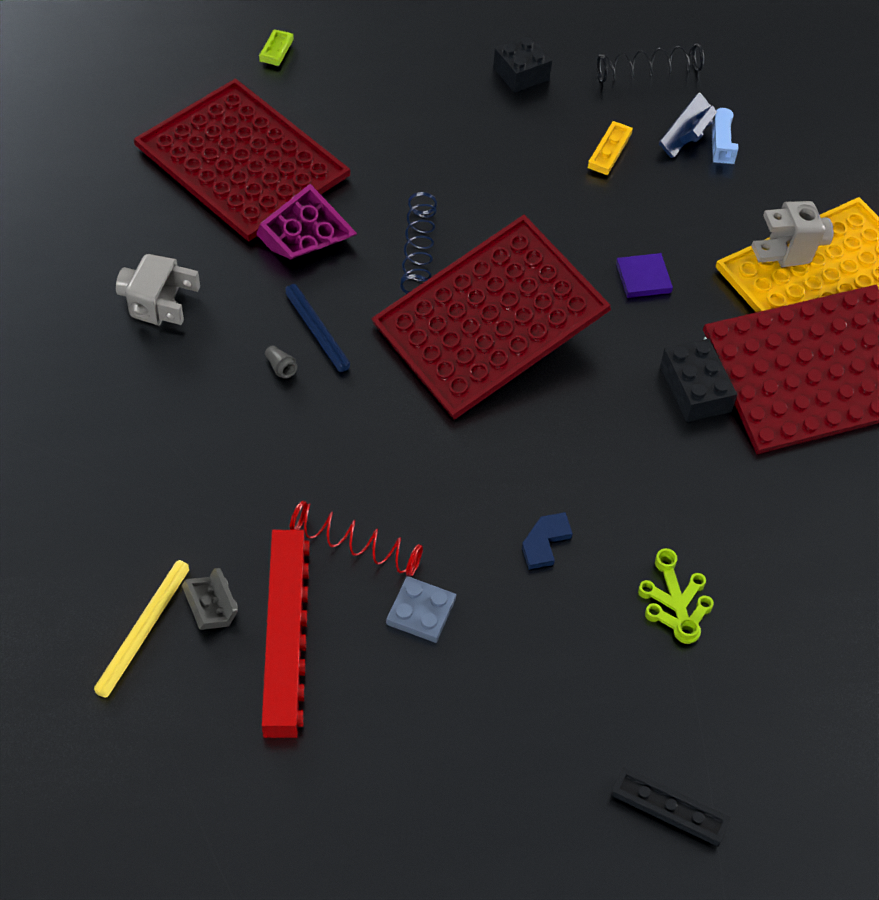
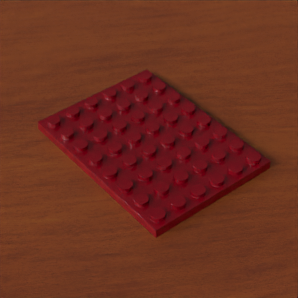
M236 78L134 138L136 147L248 242L257 237L256 234L261 222L309 184L320 194H323L350 176V168Z
M522 215L371 319L377 329L455 420L611 311V305L525 215Z
M877 284L704 325L703 332L706 338L710 339L737 393L735 406L756 454L879 423V288Z

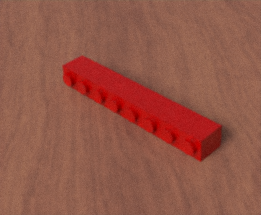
M272 530L262 711L263 738H297L298 727H303L304 714L303 710H299V701H304V684H300V676H305V659L300 658L301 651H306V634H301L302 627H307V610H302L303 603H308V586H303V580L309 579V563H304V556H309L310 540H305L304 530Z

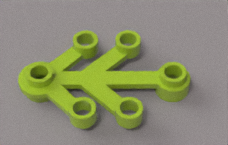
M661 549L656 555L655 565L664 574L669 594L655 587L654 583L649 580L640 583L638 593L642 598L649 599L652 597L675 611L677 618L662 611L661 606L656 603H651L647 606L645 617L651 622L659 620L674 630V636L677 640L685 644H691L699 639L701 634L699 622L705 614L711 612L714 602L709 596H701L698 599L695 611L689 617L686 608L697 591L704 589L706 577L701 573H694L690 578L689 585L681 594L674 571L677 555L671 549ZM693 580H699L702 584H696ZM644 587H647V588H649L651 591H650V592H646V591L643 590V588H644ZM701 603H707L709 607H703ZM655 610L658 614L653 615L649 611ZM682 630H689L691 634H687Z

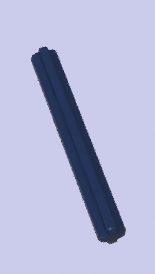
M296 284L287 286L285 288L286 295L339 372L349 370V360Z

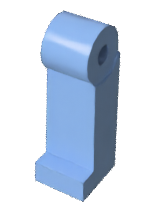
M719 108L716 110L717 113L712 123L713 162L734 164L738 152V144L731 143L733 112L727 108Z

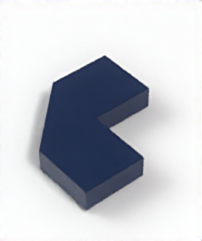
M566 512L541 516L522 543V550L529 570L554 565L555 559L549 543L572 538L573 533Z

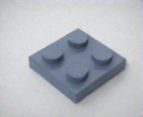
M407 576L388 614L386 625L437 643L456 600V594Z

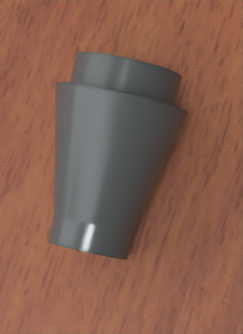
M270 346L266 349L265 356L277 376L289 378L295 374L297 364L294 357L279 350L276 346Z

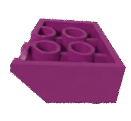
M309 184L261 222L256 235L271 251L293 259L356 236L357 233L321 194Z

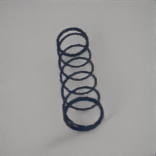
M426 192L415 193L408 199L410 210L407 214V221L409 226L405 231L407 242L404 246V253L406 258L402 263L405 274L401 278L400 284L402 291L406 294L410 291H407L403 286L405 280L411 278L417 281H427L431 278V273L425 269H413L408 272L405 270L407 259L419 265H426L433 261L432 256L425 252H416L410 255L406 253L408 243L421 249H427L434 245V241L427 236H416L410 240L408 238L410 226L422 233H429L435 229L434 223L429 220H417L412 223L409 221L411 211L421 217H431L436 214L437 200L433 195ZM416 196H427L434 201L435 205L433 207L429 204H419L412 207L411 200ZM419 206L432 207L428 211H419L415 208ZM434 211V213H433L432 215H429V216L420 215V214H429V213H431V212ZM424 221L431 223L433 229L421 231L412 225ZM423 237L430 239L432 244L428 247H420L413 244L411 240ZM415 254H426L430 257V261L418 263L409 257ZM421 270L427 272L429 277L425 278L416 274L409 275L408 273Z

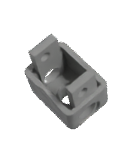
M811 201L784 202L781 209L765 210L763 214L768 228L772 232L770 240L753 241L751 246L758 263L778 261L781 267L809 264L812 262L818 246L831 244L834 234L833 225L829 218L820 217L815 204Z
M152 254L144 255L136 270L123 267L116 281V293L126 297L130 316L158 326L162 320L182 325L184 321L182 304H178L175 301V295L179 287L196 292L200 289L198 271L179 267L176 259Z

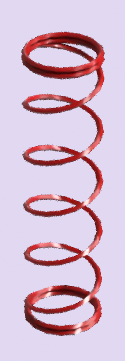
M301 501L296 506L291 517L290 530H299L304 522L306 537L313 539L327 525V541L332 548L341 544L350 532L349 545L350 551L354 556L363 553L374 538L372 554L375 564L379 565L385 562L397 546L395 559L397 571L399 573L406 572V575L409 577L415 573L422 556V545L417 544L410 555L407 568L400 571L398 568V554L401 537L397 539L384 560L377 562L375 559V545L378 528L375 529L366 546L359 553L355 554L352 550L355 520H353L344 537L336 545H332L329 541V529L333 512H330L329 517L319 532L310 537L307 534L306 525L311 504ZM302 506H303L300 519H299V521H298V523H297V525H296V527H295V522H296L298 513H299L300 509H301Z

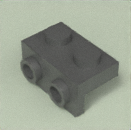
M214 568L210 577L185 579L182 584L200 630L228 627L238 612V605L232 597L228 581L220 568Z

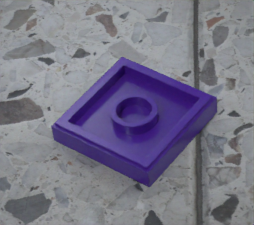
M661 253L617 258L616 265L627 298L672 293L673 286Z

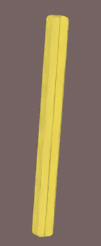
M181 560L175 562L95 685L94 690L96 694L104 698L109 696L189 571L187 563Z

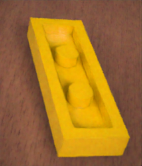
M613 121L590 158L588 168L608 175L632 135L633 128Z

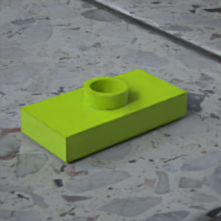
M274 29L259 55V61L279 66L294 40L293 34Z

